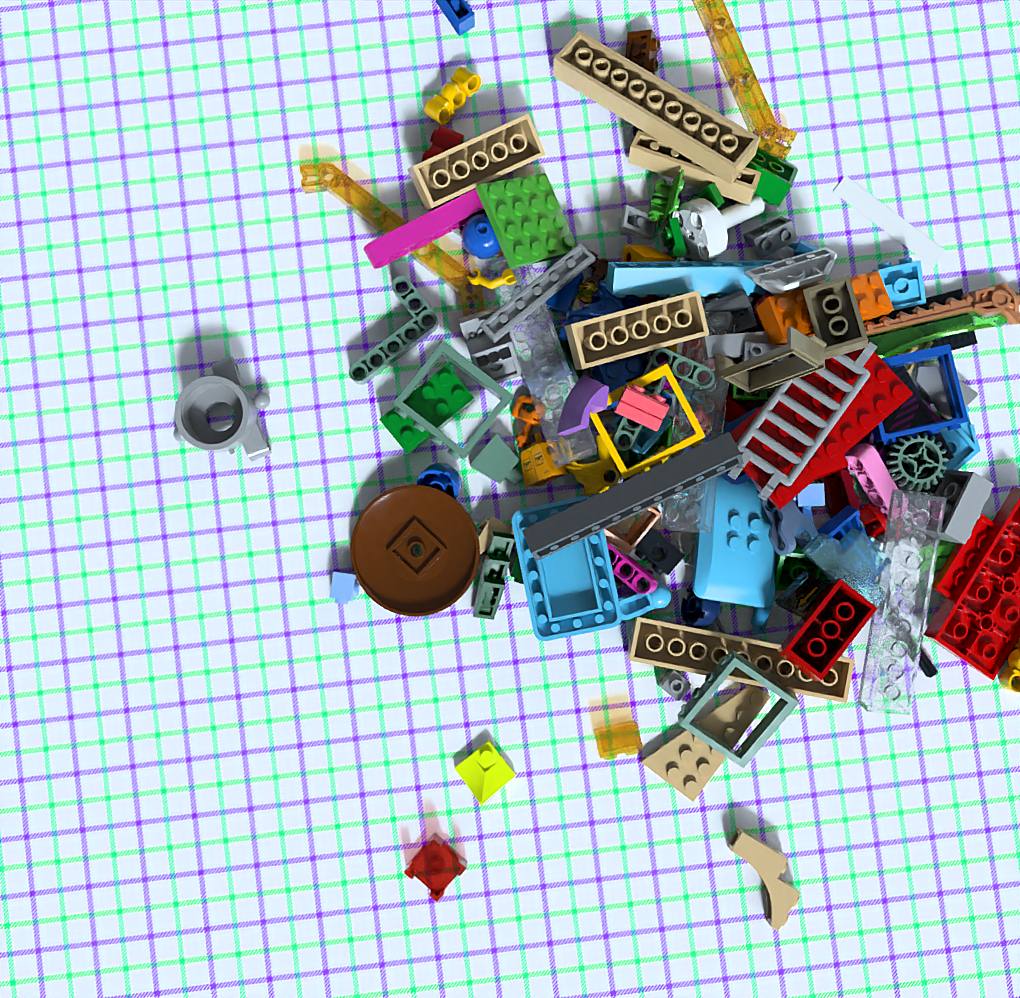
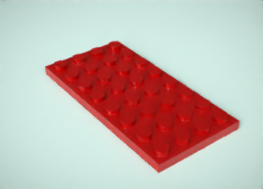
M864 348L846 353L845 355L856 361ZM873 352L863 366L870 372V377L793 484L785 486L779 482L768 497L778 510L782 509L913 395L911 390L875 352ZM834 358L825 360V368L850 385H853L859 377L858 374ZM816 372L800 377L837 403H840L846 394ZM793 383L785 391V394L825 421L833 412V410ZM780 401L772 409V412L812 439L820 430L819 427ZM765 403L730 432L735 443L738 442ZM765 419L758 428L799 457L807 448L806 445L768 419ZM754 436L745 446L786 475L794 466L793 463ZM748 461L743 468V471L760 490L764 488L772 477L751 461Z

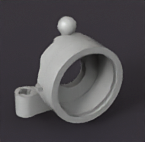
M232 356L211 365L215 376H201L182 390L176 401L174 412L177 427L174 429L173 436L178 442L187 441L191 445L214 453L229 451L230 454H234V449L243 444L251 462L272 454L271 446L257 421V408H267L270 404V397L268 394L260 392L252 398L243 387L238 365ZM224 402L232 407L235 418L230 428L219 432L210 427L207 421V414L213 405Z

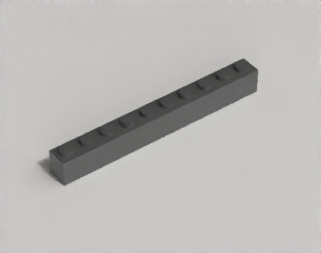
M730 432L716 435L709 442L695 445L688 452L674 455L667 462L656 464L646 472L635 474L625 482L614 484L604 492L595 493L583 502L574 503L562 512L553 513L541 522L530 524L526 529L522 530L531 554L538 561L744 464L742 455Z

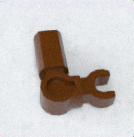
M588 249L595 256V261L588 267L591 268L593 266L594 269L591 272L593 275L586 278L583 286L586 287L589 282H594V293L599 289L600 280L603 281L607 276L608 262L610 261L606 258H597L598 255Z

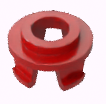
M864 504V507L860 509L859 518L864 525L867 524L865 532L868 538L871 537L872 540H876L878 536L888 533L887 526L889 524L883 513L875 505Z

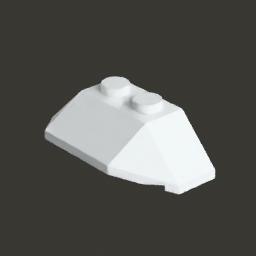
M825 247L744 271V275L770 293L779 295L808 288L825 280L837 258V253Z

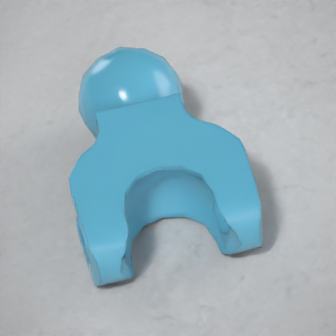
M657 582V588L653 593L639 594L635 592L619 597L622 620H629L653 609L665 608L671 600V591L668 586Z

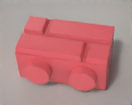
M634 383L631 387L626 385L615 406V413L654 431H658L669 409V405L665 403L666 398L656 393L653 396L645 394V389Z

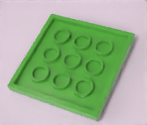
M546 173L489 182L476 187V191L510 269L563 257L577 246Z

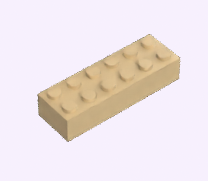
M528 113L416 164L407 170L425 210H429L546 154Z
M699 290L565 326L575 370L593 367L709 335Z

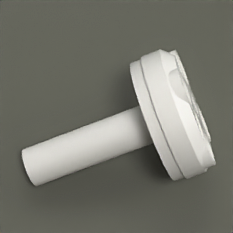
M754 195L750 205L738 202L721 211H718L710 201L704 198L693 199L680 205L676 211H673L672 218L678 217L686 248L684 257L692 258L695 261H712L722 255L726 250L728 242L727 229L763 213L764 203L761 197Z

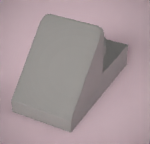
M624 205L620 224L621 235L635 234L647 240L654 239L657 221H651L645 212L629 205Z

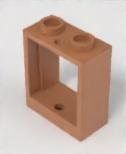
M658 504L648 508L626 536L611 526L604 529L606 540L627 554H630L662 515L657 508Z

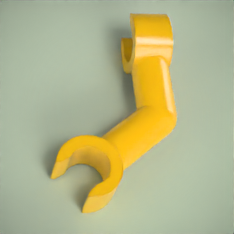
M473 268L477 274L475 278L467 276L471 284H481L489 289H494L503 284L512 285L517 281L512 269L504 270L501 276L492 280L483 276L477 268Z

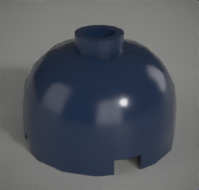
M691 584L685 591L689 592L687 600L682 598V620L687 622L688 624L686 625L690 627L702 628L710 626L721 614V602L697 597L693 592Z

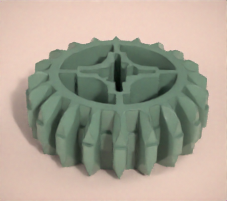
M917 432L915 434L916 438H912L910 434L905 435L907 440H905L904 436L903 438L898 437L897 444L893 443L890 445L893 451L886 454L892 458L886 461V465L892 466L891 469H888V473H895L892 480L900 479L898 486L906 485L907 490L914 488L915 491H921L922 487L925 490L930 489V484L937 485V479L944 477L940 471L948 469L942 465L943 462L949 460L948 458H942V454H945L947 450L939 449L942 443H934V436H930L927 439L926 432L920 435ZM917 444L911 454H903L908 445ZM926 450L929 452L931 459L927 457ZM913 458H916V460L922 464L917 465V462L914 461ZM902 463L907 466V473L903 469ZM923 468H930L929 473L924 478L917 479V475L921 473Z

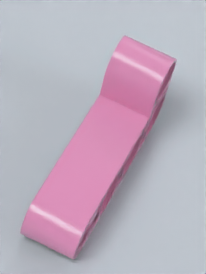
M867 443L855 444L844 454L849 466L841 471L849 469V472H854L872 505H875L883 513L888 524H894L907 511L908 506L876 449Z

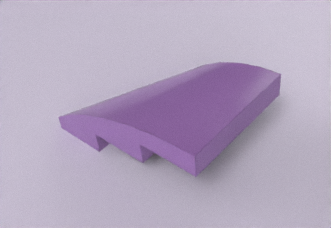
M581 376L565 401L559 419L557 434L566 436L589 427L590 413L595 414L607 409L609 386L589 376Z

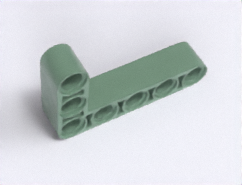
M398 276L392 281V290L413 319L350 366L349 376L358 385H364L438 328L436 314L405 276ZM400 284L408 286L404 292H398L397 287ZM414 300L421 302L420 307L417 309L410 308V303ZM431 317L434 319V323L431 326H424L423 320ZM414 330L417 332V335L414 339H407L406 333ZM392 343L399 344L400 347L397 352L392 353L389 351L388 348ZM375 356L382 357L380 365H372L371 361ZM364 369L365 375L362 378L357 379L354 377L356 370Z
M659 348L653 353L644 372L645 374L660 366L658 357L666 353L669 356L667 364L674 376L701 388H709L715 382V374L711 369L665 348ZM684 362L688 363L689 371L686 374H680L678 372L679 365ZM709 372L710 380L705 384L700 383L698 380L700 373ZM666 375L659 378V382L656 385L651 386L648 384L644 386V393L653 396L654 393L659 395L667 380ZM623 417L614 436L615 447L623 451L633 449L642 433L644 425L638 424L633 427L630 425V419ZM627 434L630 437V444L623 447L620 444V438Z

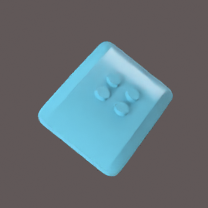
M720 474L698 485L692 587L694 594L702 599L765 608L772 605L774 601L777 552L774 550L768 537L771 523L763 507L762 499L758 497L760 492L755 488L754 482L750 478L743 484L735 485L727 482Z
M589 495L522 509L515 512L512 517V527L533 632L538 640L551 641L610 629L621 623L622 612L604 530L538 561L531 554L522 532L532 523L541 522L553 513L562 512L574 503L587 500L590 497Z

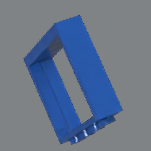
M950 344L887 357L882 360L889 368L938 358L952 419L885 433L883 423L881 422L872 430L875 443L883 441L884 445L897 442L896 438L903 436L907 440L905 435L908 434L912 438H916L915 434L917 432H926L927 435L940 433L941 428L947 427L948 431L961 428L962 423L969 421Z

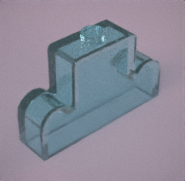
M853 528L838 541L822 533L816 535L801 550L832 583L841 579L876 607L883 601L885 589L874 580L888 567L891 560L880 550L881 544L872 536L869 538L865 533Z

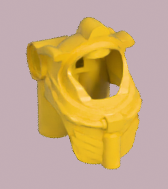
M611 433L609 436L614 443L615 434ZM601 435L596 436L599 461L590 464L583 463L580 460L577 450L571 441L559 442L562 460H564L565 468L569 473L574 474L578 482L584 485V496L604 492L610 486L617 483L620 484L623 481V476ZM611 470L616 473V480L614 482L608 477Z

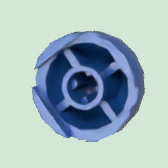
M481 213L470 217L464 224L461 233L462 243L466 251L479 259H488L497 255L501 247L487 214Z
M440 462L425 468L417 480V485L437 488L457 499L462 488V481L458 471L453 466Z

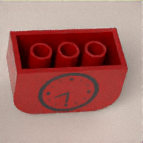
M839 579L830 584L817 598L781 644L777 652L813 681H821L878 608Z

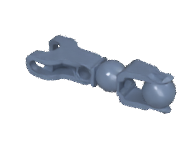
M754 483L755 488H756L759 492H761V490H760V489L757 487V485ZM762 499L763 507L771 523L768 537L774 550L779 555L790 554L796 547V541L803 548H810L818 543L819 534L813 521L799 511L794 499L780 510L769 499H766V501Z

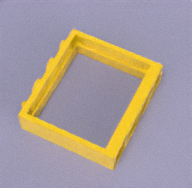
M667 362L608 393L607 406L619 400L626 385L631 387L634 383L644 387L666 375L696 433L626 468L597 413H590L592 421L624 479L630 478L635 474H641V470L647 467L651 468L656 464H662V459L668 456L672 458L674 455L683 453L681 449L689 445L693 448L695 445L701 444L703 442L702 438L706 437Z

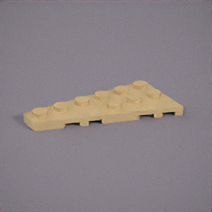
M749 684L695 723L734 748L771 696L758 686ZM684 729L665 745H661L652 754L641 759L640 762L694 802L726 759V756Z

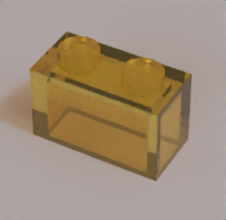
M636 720L593 729L598 755L600 758H604V760L615 759L618 754L623 753L627 756L639 753L638 750L643 749Z

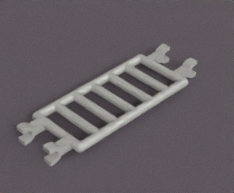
M869 342L868 347L864 348L856 361H853L845 354L833 357L859 375L853 385H850L826 368L816 371L817 374L846 393L840 403H837L800 377L778 385L736 443L744 464L731 469L728 476L735 480L748 461H751L772 477L758 495L764 501L768 499L779 482L785 486H791L870 377V372L863 366L878 346ZM791 383L833 410L827 421L785 394ZM778 401L820 428L814 439L772 412ZM768 419L806 445L807 448L801 457L758 429L763 421ZM753 436L794 464L788 475L745 447Z

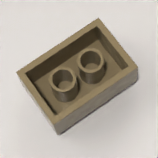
M849 275L803 290L815 336L827 343V346L824 348L825 360L868 347L867 334Z

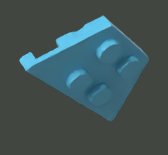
M966 406L969 421L962 423L961 428L948 431L947 427L940 429L954 458L942 464L948 468L947 470L958 471L981 451L979 442L975 437L974 424L971 425L968 414L970 409L968 406Z

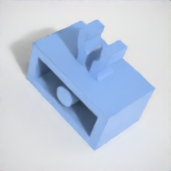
M824 483L809 484L793 498L799 511L807 515L811 520V507L825 506Z

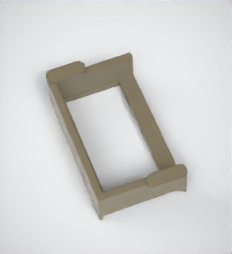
M790 326L787 327V345L741 363L734 364L732 360L722 354H715V379L722 377L748 392V395H752L824 369V348L827 346V343L814 335L807 337ZM792 353L796 355L751 373L747 371Z

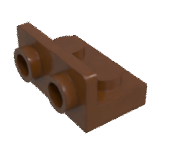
M652 29L628 32L625 58L655 75V72L658 71L657 51L660 50L659 37L655 35Z

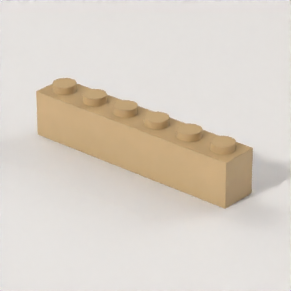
M638 130L630 146L628 163L673 179L683 169L682 179L685 180L684 183L701 189H705L708 185L715 183L722 196L747 205L751 203L761 176V172L745 167L732 184H729Z

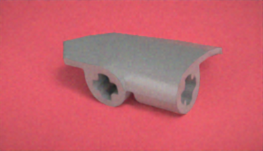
M940 366L918 367L915 381L921 387L918 392L922 399L929 404L933 403L945 420L951 419L952 415ZM959 380L966 407L978 396V393Z

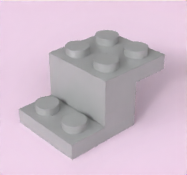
M496 306L460 318L458 321L472 363L499 384L522 376L509 333H506L494 343L480 328L482 322L500 309V306Z

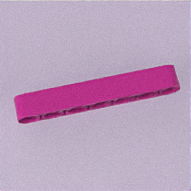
M476 189L369 242L364 246L363 250L373 268L378 269L460 228L470 217L486 212Z

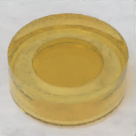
M582 283L576 292V296L580 302L591 304L594 292L598 291V288L591 283Z

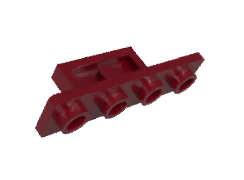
M849 469L819 479L820 483H824V497L830 518L834 517L847 505L861 512L860 498L855 493V481Z

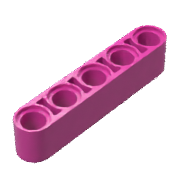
M607 541L609 552L612 550L615 554V558L611 562L613 573L639 594L653 593L657 588V579L626 552ZM627 564H629L632 568V572L629 576L626 575L624 571V568ZM643 578H646L649 583L646 590L641 586Z

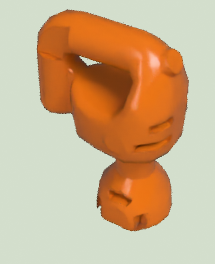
M529 395L518 397L511 412L512 416L526 422L523 430L517 433L514 438L518 440L516 445L521 448H525L526 444L530 445L528 436L531 435L534 425L540 426L546 409V405L541 400ZM524 404L533 406L535 409L529 412L524 408Z

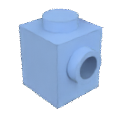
M338 571L333 572L329 598H334L335 603L348 604V601H353L354 597H358L360 584H357L356 575Z

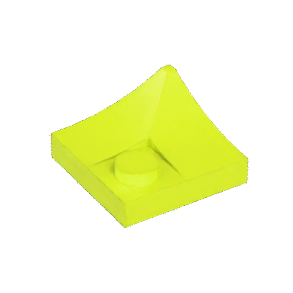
M490 740L454 768L480 805H483L492 795L516 776Z

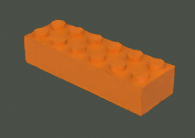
M879 271L850 277L863 324L866 321H878L894 310ZM804 289L768 297L756 307L770 344H787V327L790 326L807 337L815 336L804 298Z

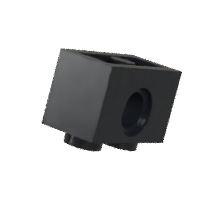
M653 527L649 529L634 548L636 550L634 554L642 561L647 559L653 564L651 568L660 576L662 574L669 575L685 556ZM655 547L662 549V556L659 559H655L652 556V550Z

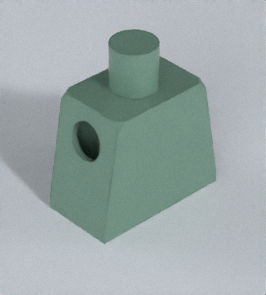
M498 434L494 435L470 464L472 469L498 484H501L507 478L516 486L523 478V475L514 468L519 462L518 457Z

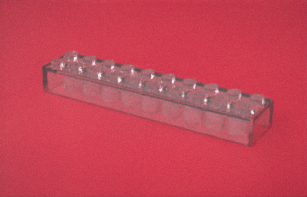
M505 256L485 262L487 273L491 280L501 276L504 270L510 269ZM532 264L512 269L517 280L514 284H503L493 289L500 308L537 278ZM544 302L508 333L512 340L554 467L557 468L597 454V446L590 426L566 436L557 434L563 406L575 384L546 302Z
M704 312L709 335L735 334L736 320L730 312ZM702 337L684 341L681 356L708 367L715 374V359L705 360ZM686 362L681 363L679 373L686 374L690 368L689 364ZM709 372L700 373L698 377L700 383L705 384L710 380ZM719 377L715 379L711 387L701 388L682 379L678 385L706 436L702 438L703 442L701 444L711 441L716 435L723 434L729 381ZM677 396L670 446L696 433ZM689 445L681 450L683 451V453L690 451L692 448ZM718 476L663 501L660 525L670 531L711 533Z
M892 489L873 604L878 609L871 617L858 704L867 712L910 715L947 500L946 497L935 493Z

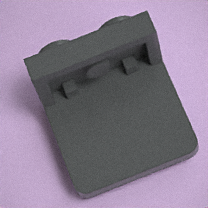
M733 291L726 297L711 299L707 304L703 305L714 335L746 333L758 328L746 291Z

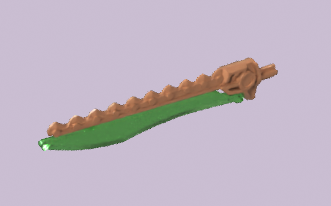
M999 283L969 293L966 292L961 297V301L950 297L945 301V305L933 302L928 306L929 310L916 307L912 310V315L900 311L896 315L895 320L883 316L879 320V324L866 321L864 323L867 336L969 313V315L871 337L868 338V343L872 342L878 346L874 352L883 359L941 337L991 327H1002L1006 323L1019 325L1020 292L1015 294V291L1011 290L1006 283Z

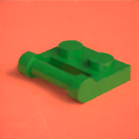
M678 217L669 219L663 233H661L662 244L667 246L668 254L675 258L674 261H680V258L686 252Z

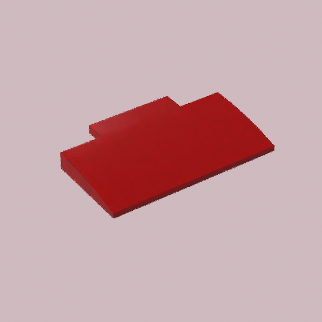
M1017 487L1011 489L993 521L981 513L966 544L957 543L931 586L946 598L923 634L991 680L995 679L1020 637V488Z

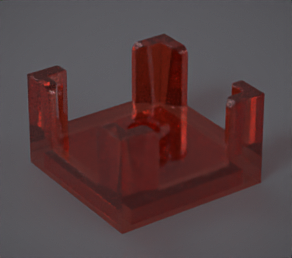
M434 833L408 862L404 873L410 879H413L415 876L430 889L429 896L438 902L457 875L461 876L467 869L468 861L437 833Z

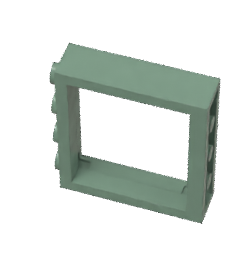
M442 341L393 404L396 407L395 412L404 419L409 417L413 420L414 423L412 425L422 433L425 430L431 434L430 439L438 446L445 445L449 449L447 452L457 460L459 458L465 460L512 400L513 394L446 342ZM442 355L500 400L464 448H461L404 403Z
M731 649L724 658H720L714 671L711 670L706 675L700 688L697 687L693 691L691 699L687 704L681 706V711L677 716L680 726L744 769L800 702L793 691ZM735 667H738L781 697L737 750L692 721Z

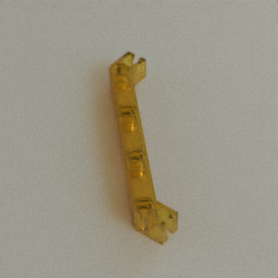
M692 0L748 131L760 137L759 148L774 156L785 159L792 148L790 145L794 142L798 132L776 123L724 1ZM715 25H720L723 29H718ZM738 79H744L747 84L740 83ZM762 133H767L770 139H765ZM776 139L787 142L788 146L786 147L778 143Z
M321 163L299 166L303 177L301 186L305 194L328 191L382 235L407 224L405 220L335 165ZM327 174L334 175L331 180H324ZM307 176L319 177L317 181L305 182ZM376 210L382 212L377 218L371 217V214ZM433 242L408 254L461 296L464 317L472 315L467 310L468 300L473 301L477 299L479 301L480 308L476 309L477 313L485 310L482 285H475L477 290L473 293H468L465 290L471 284L467 276L471 278L476 276ZM423 247L429 249L426 255H420L418 251Z

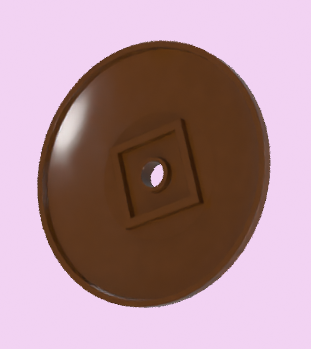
M424 485L400 486L376 497L359 516L351 538V563L360 586L378 605L399 615L427 616L450 607L469 589L477 573L480 560L478 532L466 509L446 492ZM414 544L421 545L423 552L420 556H415L412 553Z

